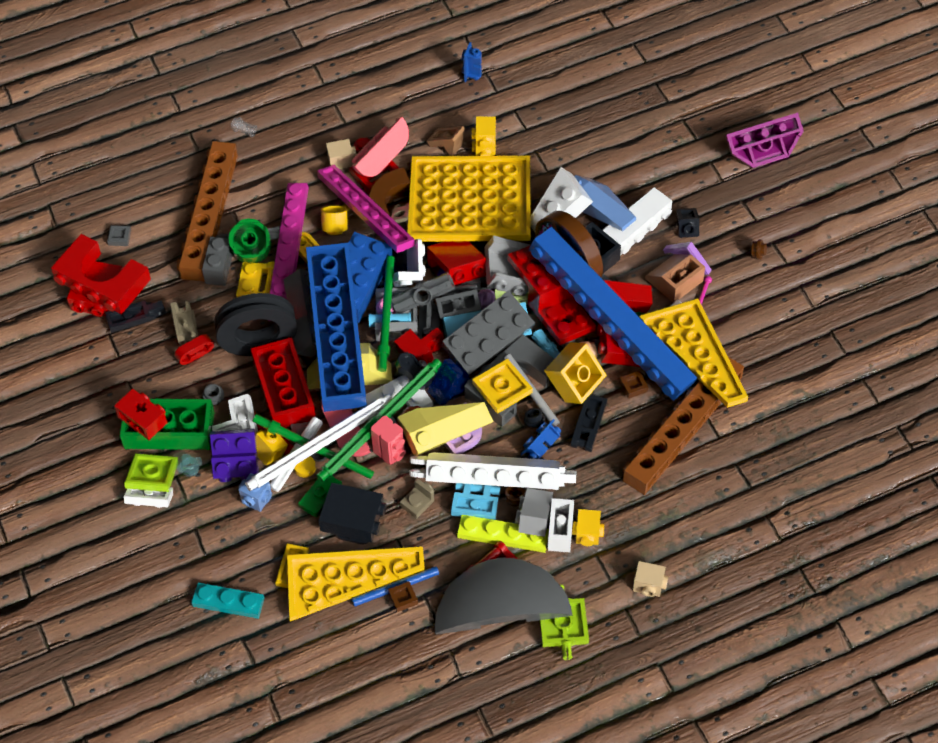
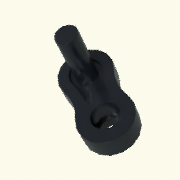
M405 352L397 358L395 362L397 370L393 373V376L398 378L405 375L411 381L424 367L413 354ZM433 376L420 388V390H425L432 384Z

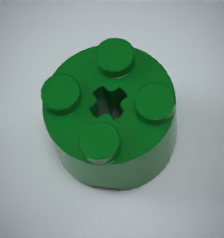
M251 218L240 220L229 233V244L237 260L258 263L267 258L271 249V239L268 229L260 221ZM250 238L253 239L252 244L247 243Z

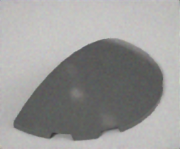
M498 558L470 567L450 584L437 609L435 634L480 629L481 625L524 619L527 622L573 615L564 589L550 573L525 560Z

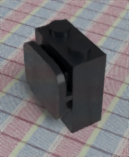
M331 482L319 518L320 531L335 534L338 539L362 545L369 542L372 543L374 535L379 534L380 516H384L387 503H384L383 494Z

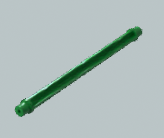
M435 358L409 381L377 415L321 467L322 470L316 475L317 478L324 482L328 477H331L372 437L371 427L383 416L391 418L437 373V370L442 366L440 360Z

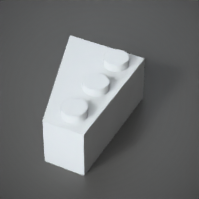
M561 167L530 216V226L535 232L538 221L557 210L567 212L576 218L593 201L573 174Z

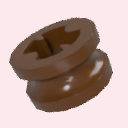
M508 486L505 491L506 502L511 506H519L521 496L525 497L524 488ZM517 492L518 498H513L512 493Z

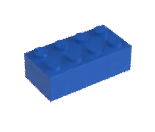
M354 232L348 245L357 323H359L375 293V289H377L385 274L386 257L392 256V248L387 243Z

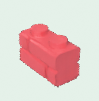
M383 416L371 427L373 452L380 458L382 457L389 465H393L396 461H400L406 453L404 450L403 428L396 423L393 424L389 417Z

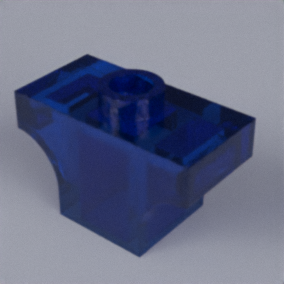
M446 359L443 361L427 392L439 405H445L453 396L463 393L465 384L470 377L458 364H455L451 359Z

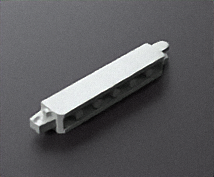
M436 452L429 453L428 456H411V463L426 465V469L409 470L410 476L426 478V481L554 490H558L559 486H564V483H576L577 474L575 470H566L565 466L560 465V462L556 460Z

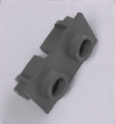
M431 300L427 305L419 306L418 337L420 339L424 338L435 328L440 327V316L434 300Z

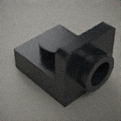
M676 209L679 237H698L700 218L697 209Z

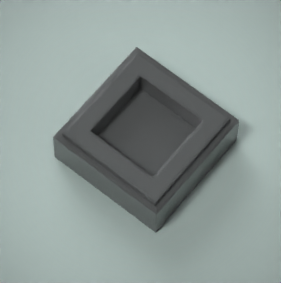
M110 225L107 240L108 246H129L131 227Z

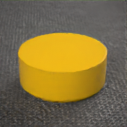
M309 456L299 462L294 468L296 475L302 478L312 476L316 470L315 460Z

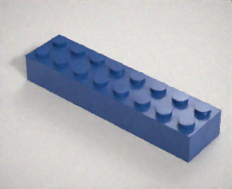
M348 243L306 247L324 412L367 406L349 245Z

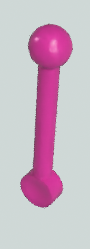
M710 276L704 278L705 284L699 298L701 305L708 285L712 282Z

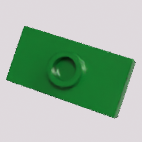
M333 476L328 477L324 482L317 479L298 503L299 508L317 518L322 512L331 482L342 485V481Z

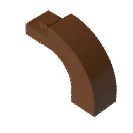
M405 168L390 171L380 177L374 183L369 193V197L389 216L388 205L397 198L410 195V180Z

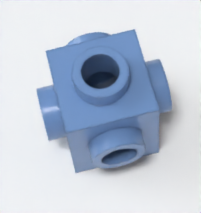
M250 473L247 479L242 480L239 485L241 502L247 507L261 512L272 496L270 482H267L260 488L256 487L249 491L245 482L252 479L251 477L254 474Z

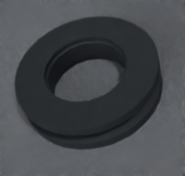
M254 293L237 297L224 304L214 318L217 342L220 347L229 353L240 356H252L251 348L288 338L293 340L297 333V322L292 304L281 296L269 293ZM266 319L274 322L269 327L256 331L238 329L241 324L250 320Z

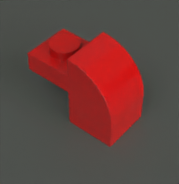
M437 327L422 339L409 329L394 342L400 354L405 352L411 353L418 361L423 360L428 364L434 360L432 352L438 351L441 348L442 341L445 339L443 333Z

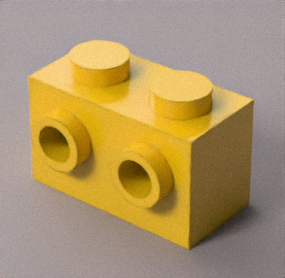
M476 116V128H472V139H476L472 140V152H476V156H496V117Z

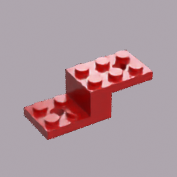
M531 245L508 254L507 260L528 286L527 304L559 346L596 330V324L581 305L575 301L574 297L561 286L560 282L552 274L547 272L543 264L532 256L529 251ZM568 319V320H571L572 322H571V323H567V322H563L562 320Z

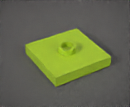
M135 454L124 482L125 488L169 492L178 465V457Z

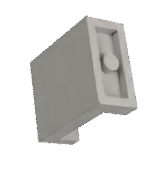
M493 235L484 247L488 288L505 292L509 290L515 295H526L528 292L527 284L507 258L509 253L527 247L529 244Z
M411 287L392 288V296ZM384 288L375 289L376 305L384 296ZM418 306L403 312L411 313V322H390L389 341H395L409 329L418 336ZM375 323L376 341H380L381 323Z

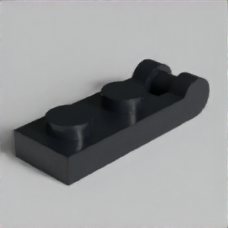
M591 394L586 398L570 447L585 448V451L592 452L607 406V398ZM581 435L589 436L588 440L581 439Z

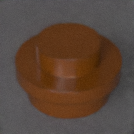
M762 239L753 241L752 257H757V259L761 260L766 255L767 245L763 243Z

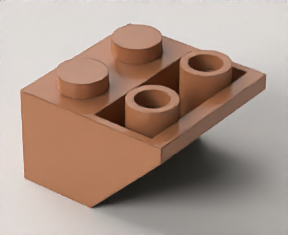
M674 254L647 274L645 279L674 303L703 282L705 266L691 254Z

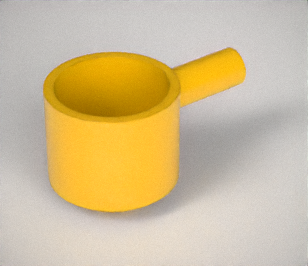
M346 204L323 207L321 209L322 231L327 232L329 235H339L348 229L347 211L350 208Z

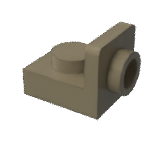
M419 479L414 481L415 488L400 501V506L416 519L434 502L432 486L427 482L423 483Z

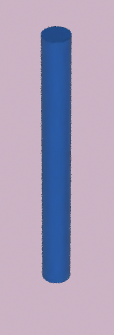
M437 566L353 597L351 598L355 607L389 594L388 589L410 581V584L413 585L439 575Z

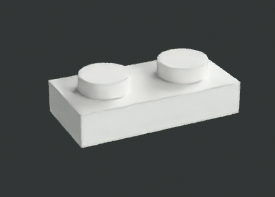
M170 487L169 492L127 489L124 495V504L147 505L158 508L168 507L173 497V488Z

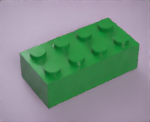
M150 399L153 404H159L164 408L167 424L150 440H147L122 421L120 437L124 449L211 450L210 433L213 431L212 426L215 414L211 399Z

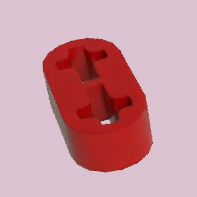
M200 335L180 346L175 351L174 356L181 365L189 364L209 353L214 347V342L209 335Z

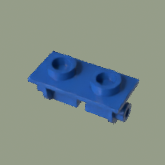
M470 42L467 49L463 50L461 60L464 61L462 66L464 82L467 81L468 77L478 80L482 76V53L477 48L473 49Z
M554 419L548 424L544 421L537 428V436L535 438L531 436L523 444L525 449L521 452V455L527 452L529 459H540L548 448L543 442L550 447L560 437V428L551 425L555 421Z

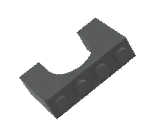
M522 335L510 344L504 352L498 353L494 361L489 365H485L480 370V373L475 376L477 377L504 361V357L511 354L524 373L530 375L546 388L552 382L544 370L554 358L525 335ZM470 378L465 384V398L471 403L485 402L492 420L499 426L503 427L517 414V403L497 414L472 384V379L474 378Z

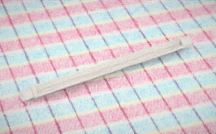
M387 394L384 397L378 398L276 461L273 465L253 475L252 479L245 482L247 489L252 491L256 487L260 488L277 475L295 466L319 451L322 447L364 423L367 419L372 418L392 399V396Z

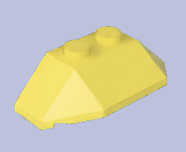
M360 343L365 385H379L391 382V363L387 360L386 372L378 371L379 356H377V350L370 343ZM318 358L307 368L308 389L321 388Z

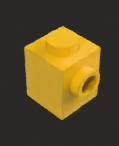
M261 429L255 433L257 457L267 466L282 458L288 444L279 434L274 435L267 432L268 429Z
M578 509V521H573L572 535H576V544H582L583 546L598 545L599 537H604V524L600 523L601 511Z

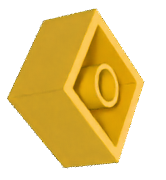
M569 342L544 370L565 403L582 404L607 376L586 343Z

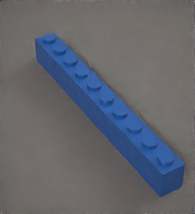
M552 227L533 240L529 248L532 256L543 264L547 272L560 282L561 286L574 297L575 301L589 312V315L603 327L607 334L612 336L619 347L625 350L632 357L633 361L647 373L648 377L658 384L665 395L674 401L693 385L697 377Z

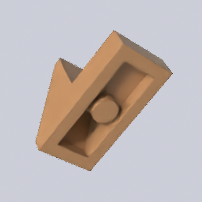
M463 126L439 128L431 135L427 143L430 147L444 146L448 154L454 156L463 144L465 128Z

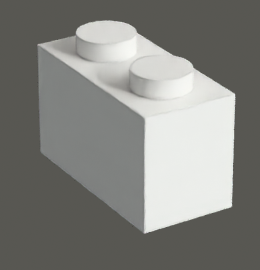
M552 498L548 551L570 552L574 500Z

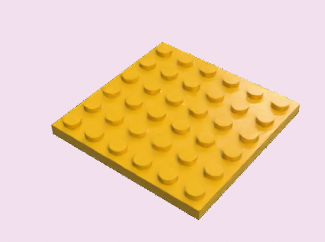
M412 156L407 233L415 240L421 239L422 242L489 241L493 235L513 241H531L530 156Z

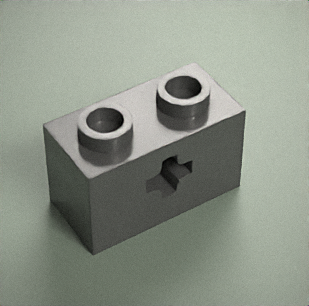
M477 289L436 298L441 321L444 317L482 310Z

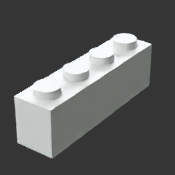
M654 187L629 208L636 216L635 222L623 231L610 225L603 231L621 245V255L626 254L633 244L640 242L646 233L653 231L659 222L663 219L666 220L671 215L672 200Z

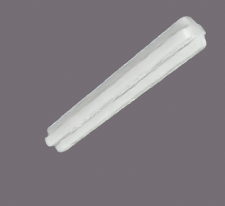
M313 417L301 436L312 440L323 422ZM296 443L291 452L301 447V445ZM295 466L272 479L270 483L271 489L276 492L281 490Z

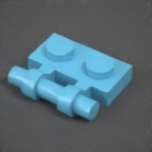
M456 483V490L463 491V493L454 492L451 509L452 516L461 517V515H468L492 520L496 519L498 497H492L491 494L500 495L499 486ZM471 492L483 493V495L471 494Z

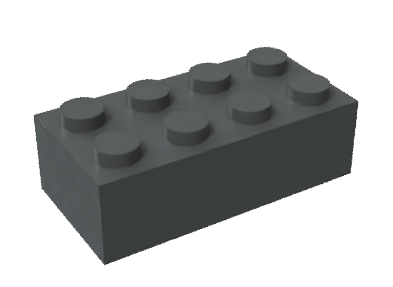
M508 290L443 340L441 347L464 376L469 378L496 357L498 353L505 350L510 344L532 329L535 322Z

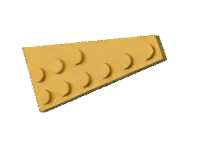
M699 299L639 316L727 408L748 401V395Z
M423 547L287 555L290 621L296 620L424 571Z

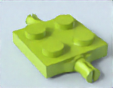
M568 598L573 616L540 620L542 646L562 647L563 660H567V653L568 660L573 658L571 646L589 644L584 598Z

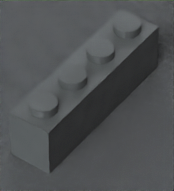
M298 269L283 280L286 298L294 308L297 322V333L293 338L297 355L312 358L317 355L309 272Z

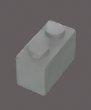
M527 488L525 497L521 496L519 509L521 510H517L515 523H519L518 533L545 537L551 514L553 492Z

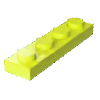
M461 515L457 538L490 544L502 541L507 547L546 553L549 529H547L545 537L518 533L519 524Z

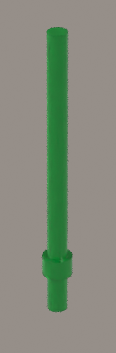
M393 256L386 257L380 345L377 347V356H379L378 371L386 372L387 357L390 356L388 342L395 260Z
M258 414L255 415L252 421L268 429L267 432L274 435L279 434L301 446L310 441L280 426L281 423L275 420L270 421ZM325 447L315 452L328 459H331L336 454V452ZM350 459L342 465L369 479L374 474V471Z

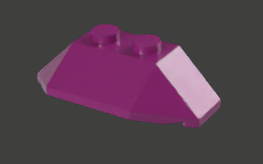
M794 113L725 136L731 154L749 167L755 168L789 157L804 130L799 114Z

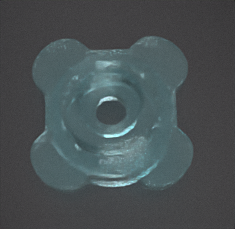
M185 454L182 456L181 464L177 466V471L186 476H195L199 472V466L202 465V459Z

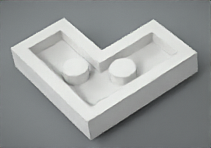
M246 394L228 400L232 420L212 426L213 431L255 429L256 433L258 429L257 424L252 422L255 414L251 396Z

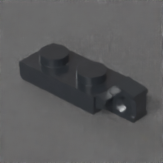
M144 300L129 305L122 315L116 311H108L105 314L110 331L113 333L150 322L166 314L162 301L151 303Z

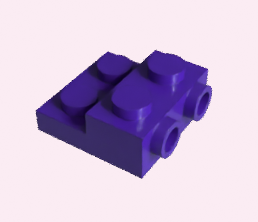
M255 429L212 431L210 433L213 479H219L220 482H229L232 478L241 477V480L247 479L250 473L254 475L258 473Z

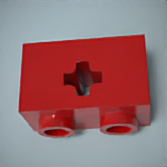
M132 389L114 405L118 418L147 440H150L167 424L164 408L159 404H153L143 392L138 393Z

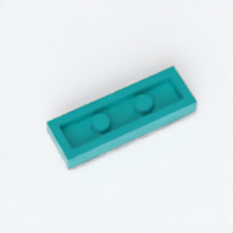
M198 583L192 599V606L259 619L265 598L264 594Z

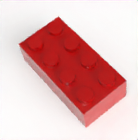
M292 338L251 348L253 363L271 421L275 420L281 423L280 426L287 428L291 427V424L309 422L313 417H316L314 404Z

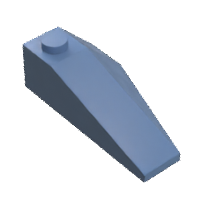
M578 175L574 176L593 201L583 213L621 231L636 221V216L608 186L593 179Z

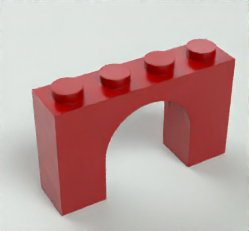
M80 234L51 267L55 282L61 286L65 285L71 288L76 294L81 293L87 296L94 303L98 302L104 305L109 311H116L122 315L151 280L148 267L130 259L114 278L102 282L92 281L85 277V274L101 255V251L97 241Z
M604 280L634 312H644L647 314L653 304L651 285ZM598 324L597 335L600 336L601 341L598 345V354H601V363L640 367L625 350L619 347L612 336L607 334L603 327Z

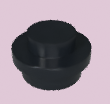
M533 408L525 413L524 422L527 426L536 428L545 421L546 417L540 409Z

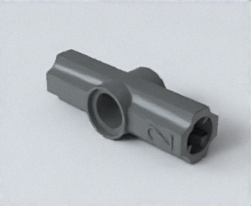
M445 272L428 281H419L414 287L392 296V304L395 311L401 314L416 306L427 305L432 299L454 290L453 279L448 272ZM421 290H425L428 294L426 296H421L418 292Z

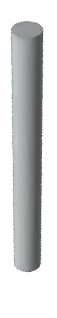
M508 354L504 357V360L509 359L531 385L533 393L530 396L549 422L553 419L555 420L551 425L553 427L557 426L560 421L513 356Z

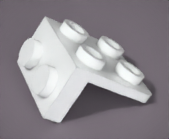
M416 239L415 246L407 249V272H396L393 274L394 288L411 286L423 280L426 271L425 265L422 263V256L425 255V246L422 244L421 239Z

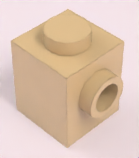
M349 139L326 143L330 166L336 165L339 169L352 167L354 164L352 159L356 156L355 146L351 147Z
M639 561L633 591L648 597H660L661 589L666 590L669 576L665 575L666 567Z

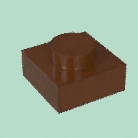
M640 371L620 377V384L628 399L648 392V386Z
M410 581L388 589L397 612L418 605V599Z

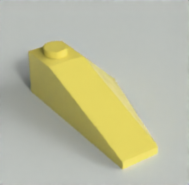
M485 402L416 408L397 417L414 456H419L493 422Z

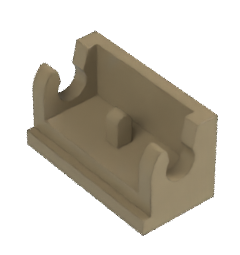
M185 301L184 308H179L176 302L170 303L179 347L199 336L194 310H191L188 301Z

